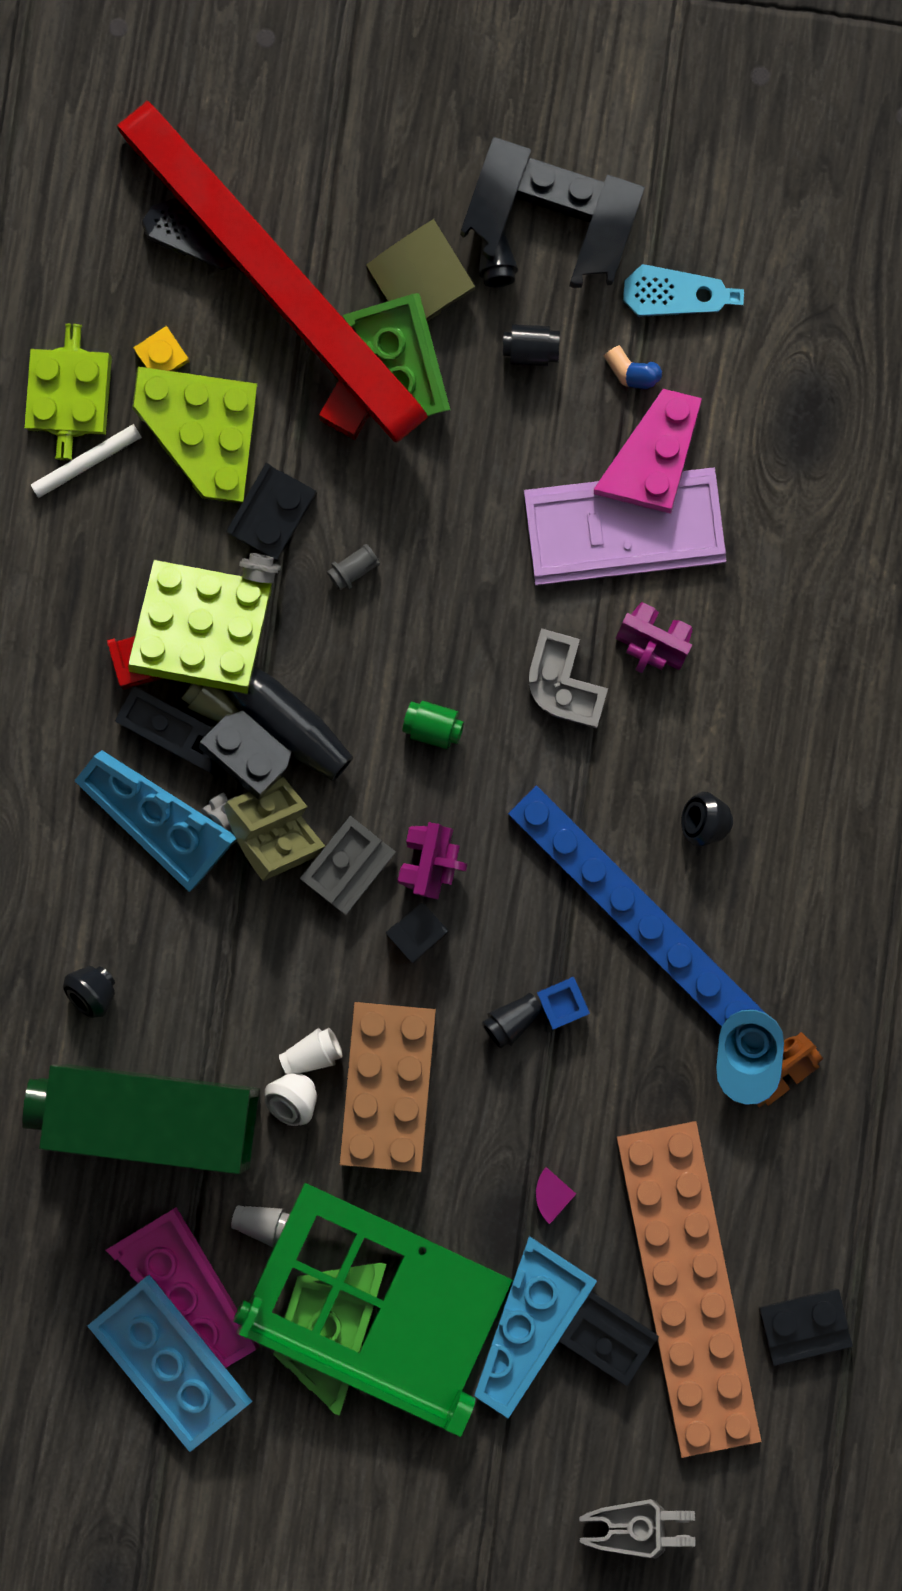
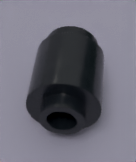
M512 324V332H504L503 356H511V365L548 366V362L558 363L560 330H550V326Z

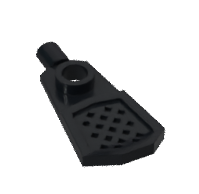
M174 198L153 205L143 218L142 226L148 240L184 256L189 255L220 270L233 267L243 273L177 199ZM211 248H218L223 254L215 256L209 250Z

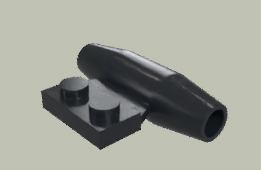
M256 666L253 669L248 694L224 690L240 712L226 715L200 741L198 747L258 800L285 774L290 756L331 781L336 780L353 760L350 752L317 714L274 677Z

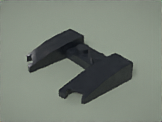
M493 137L460 235L464 238L471 229L474 230L488 243L483 249L482 255L487 260L493 261L516 198L590 222L569 287L582 288V275L606 273L607 285H612L641 204L645 187L608 174L605 182L530 158L531 149Z

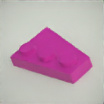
M663 389L597 483L593 494L671 514L702 398Z

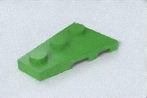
M419 293L343 315L346 322L351 327H354L361 339L418 401L428 416L450 410Z

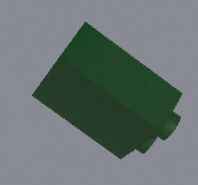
M71 1064L50 1065L48 1079L39 1078V1080L29 1079L23 1106L22 1125L25 1129L41 1130L39 1149L240 1174L250 1169L260 1088Z

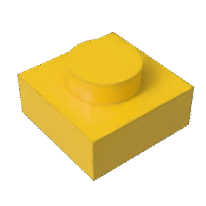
M167 326L133 347L146 368L175 372L190 362Z

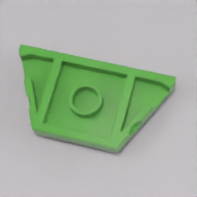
M378 1262L351 1267L344 1282L377 1297L387 1264ZM340 1269L323 1271V1273L336 1278ZM308 1274L299 1275L285 1319L312 1331L332 1286ZM340 1290L320 1335L360 1352L374 1305ZM274 1351L273 1355L286 1368H289L334 1414L340 1415L348 1391V1384Z

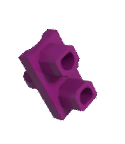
M643 602L637 606L632 614H626L615 639L629 645L626 653L640 660L635 671L643 673L647 664L660 670L663 669L665 664L680 670L692 647V644L689 643L693 629L692 626L680 620H673L668 632L653 626L659 612L654 607Z
M428 822V826L409 827L406 840L407 847L420 850L422 854L419 866L403 863L399 872L398 884L414 890V894L438 900L442 883L452 885L455 870L467 872L468 864L457 861L460 846L450 844L453 833L452 828Z

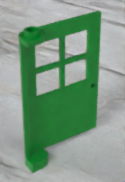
M304 1182L249 1302L242 1300L235 1313L233 1322L238 1324L237 1334L461 1437L475 1405V1397L462 1392L512 1283V1279ZM316 1216H320L356 1233L336 1278L296 1260ZM364 1238L403 1255V1259L384 1300L344 1282ZM292 1268L332 1286L312 1331L272 1313ZM340 1290L380 1308L360 1352L320 1335Z

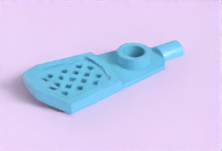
M642 264L625 279L623 302L638 317L719 312L725 304L743 305L744 289L726 288L720 279ZM700 289H706L710 292L711 299L707 302H701L697 299L696 292Z

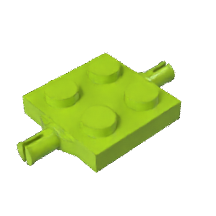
M65 324L64 347L54 350L30 349L24 428L28 431H46L56 435L57 448L55 459L72 460L73 437L84 434L106 435L112 355L103 352H88L81 349L82 325Z

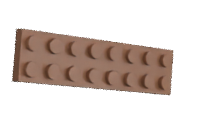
M692 1121L617 1136L655 1331L659 1336L657 1340L681 1457L684 1458L762 1442L697 1122Z

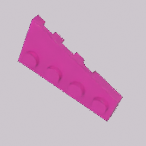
M177 1207L106 1250L115 1261L119 1260L137 1283L150 1275L225 1368L260 1347L257 1342L237 1334L238 1324L233 1322L237 1308Z

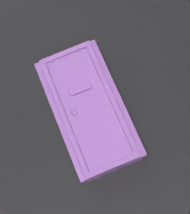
M715 467L682 472L671 514L594 495V488L599 481L524 490L535 586L726 563Z

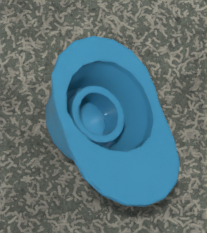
M741 1010L730 1015L722 1025L719 1035L716 1067L717 1080L727 1096L733 1101L745 1105L758 1104L770 1098L778 1088L781 1078L784 1053L783 1032L777 1021L768 1014L757 1010Z

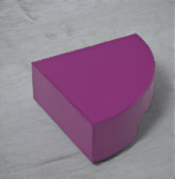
M545 1167L537 1182L536 1201L543 1218L550 1224L576 1193L551 1170Z

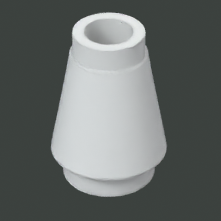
M318 1028L286 1050V1052L280 1054L279 1059L286 1074H300L335 1065V1060L342 1058V1050L335 1034L330 1028L323 1031Z

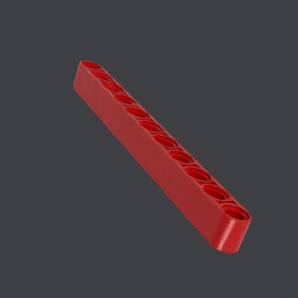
M145 101L116 126L133 150L338 380L340 379V382L395 443L400 442L428 418L425 410L149 101Z

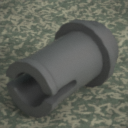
M364 544L359 550L337 564L335 561L331 563L332 568L327 571V574L339 591L344 588L350 590L354 581L373 568L378 567L380 562L372 549L367 544Z

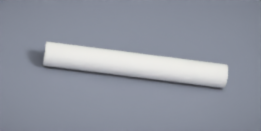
M132 424L32 483L31 487L37 497L40 498L142 437L135 425Z

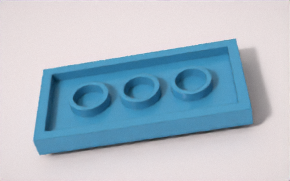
M150 1275L146 1276L88 1325V1328L189 1452L194 1450L252 1402Z

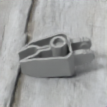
M651 1499L604 1507L579 1517L580 1522H606L611 1529H627L609 1530L605 1537L580 1538V1543L599 1550L657 1559L665 1551V1547H695V1537H690L689 1535L665 1537V1521L689 1523L690 1521H695V1511H665L661 1505Z

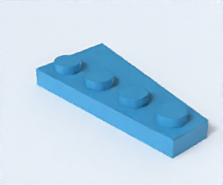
M103 750L90 760L75 779V782L189 892L202 881L236 841L233 833Z
M530 1236L523 1251L474 1394L475 1397L507 1418L510 1417L597 1283L596 1279Z

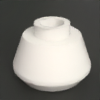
M290 1073L266 1086V1106L278 1120L291 1126L307 1124L312 1119L317 1101L315 1085L310 1078L303 1074Z

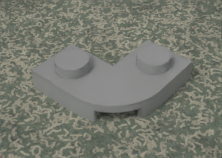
M541 628L529 672V686L534 700L545 712L552 716L597 729L608 688L569 678L580 639Z

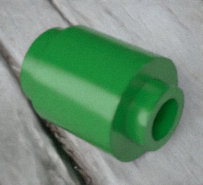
M423 700L420 704L411 701L405 715L402 732L410 734V738L448 750L451 743H459L464 728V721L458 720L459 711Z

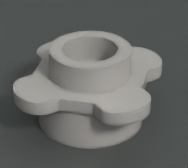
M250 553L249 559L243 558L239 563V566L243 567V578L262 583H273L275 573H278L281 566L273 563V557L257 553Z

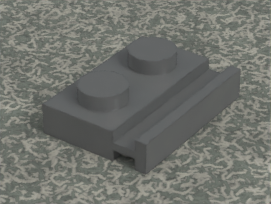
M349 816L300 879L347 915L396 854V851L352 816Z

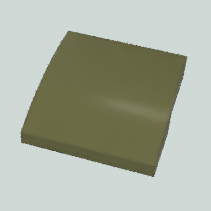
M434 219L413 231L366 264L367 269L387 301L419 293L427 322L441 314L442 309L475 290V285Z
M284 777L280 778L259 800L250 792H247L227 801L224 805L232 831L246 858L262 881L317 857L325 848L323 842L302 818L308 806Z

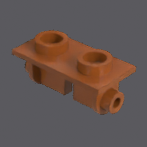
M802 1032L797 1036L784 1040L782 1073L778 1088L770 1098L756 1104L758 1108L764 1104L767 1106L771 1105V1103L790 1090L783 1080V1077L787 1074L798 1084L820 1068L818 1063L823 1060V1057L817 1051V1047Z

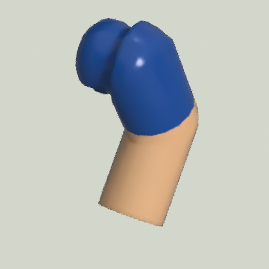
M620 345L614 347L603 356L620 383L626 387L648 389L653 387L662 378V370L657 363L631 362Z

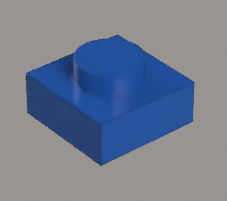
M574 977L537 992L552 1029L590 1014Z

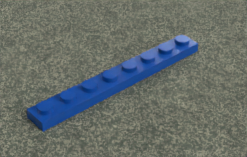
M537 785L508 813L721 1027L730 1015L741 1010L764 1012Z

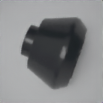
M704 791L699 792L690 798L684 806L681 817L682 831L688 841L694 846H705L719 842L727 836L733 827V816L730 808L713 794Z
M87 966L67 974L64 978L63 990L67 998L80 1012L90 1018H98L106 1014L113 1000L115 980L103 967L98 966L94 968Z

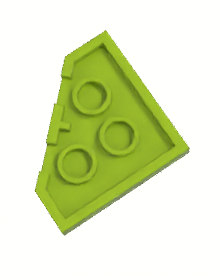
M138 367L132 406L135 413L150 428L158 439L159 444L173 462L181 468L201 498L243 503L257 383Z

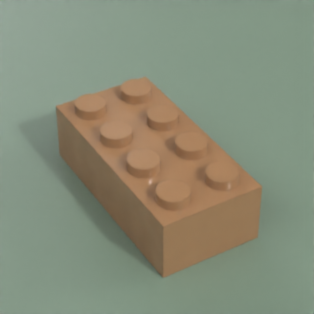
M361 1002L354 1003L340 1165L413 1172L422 1171L436 1009Z

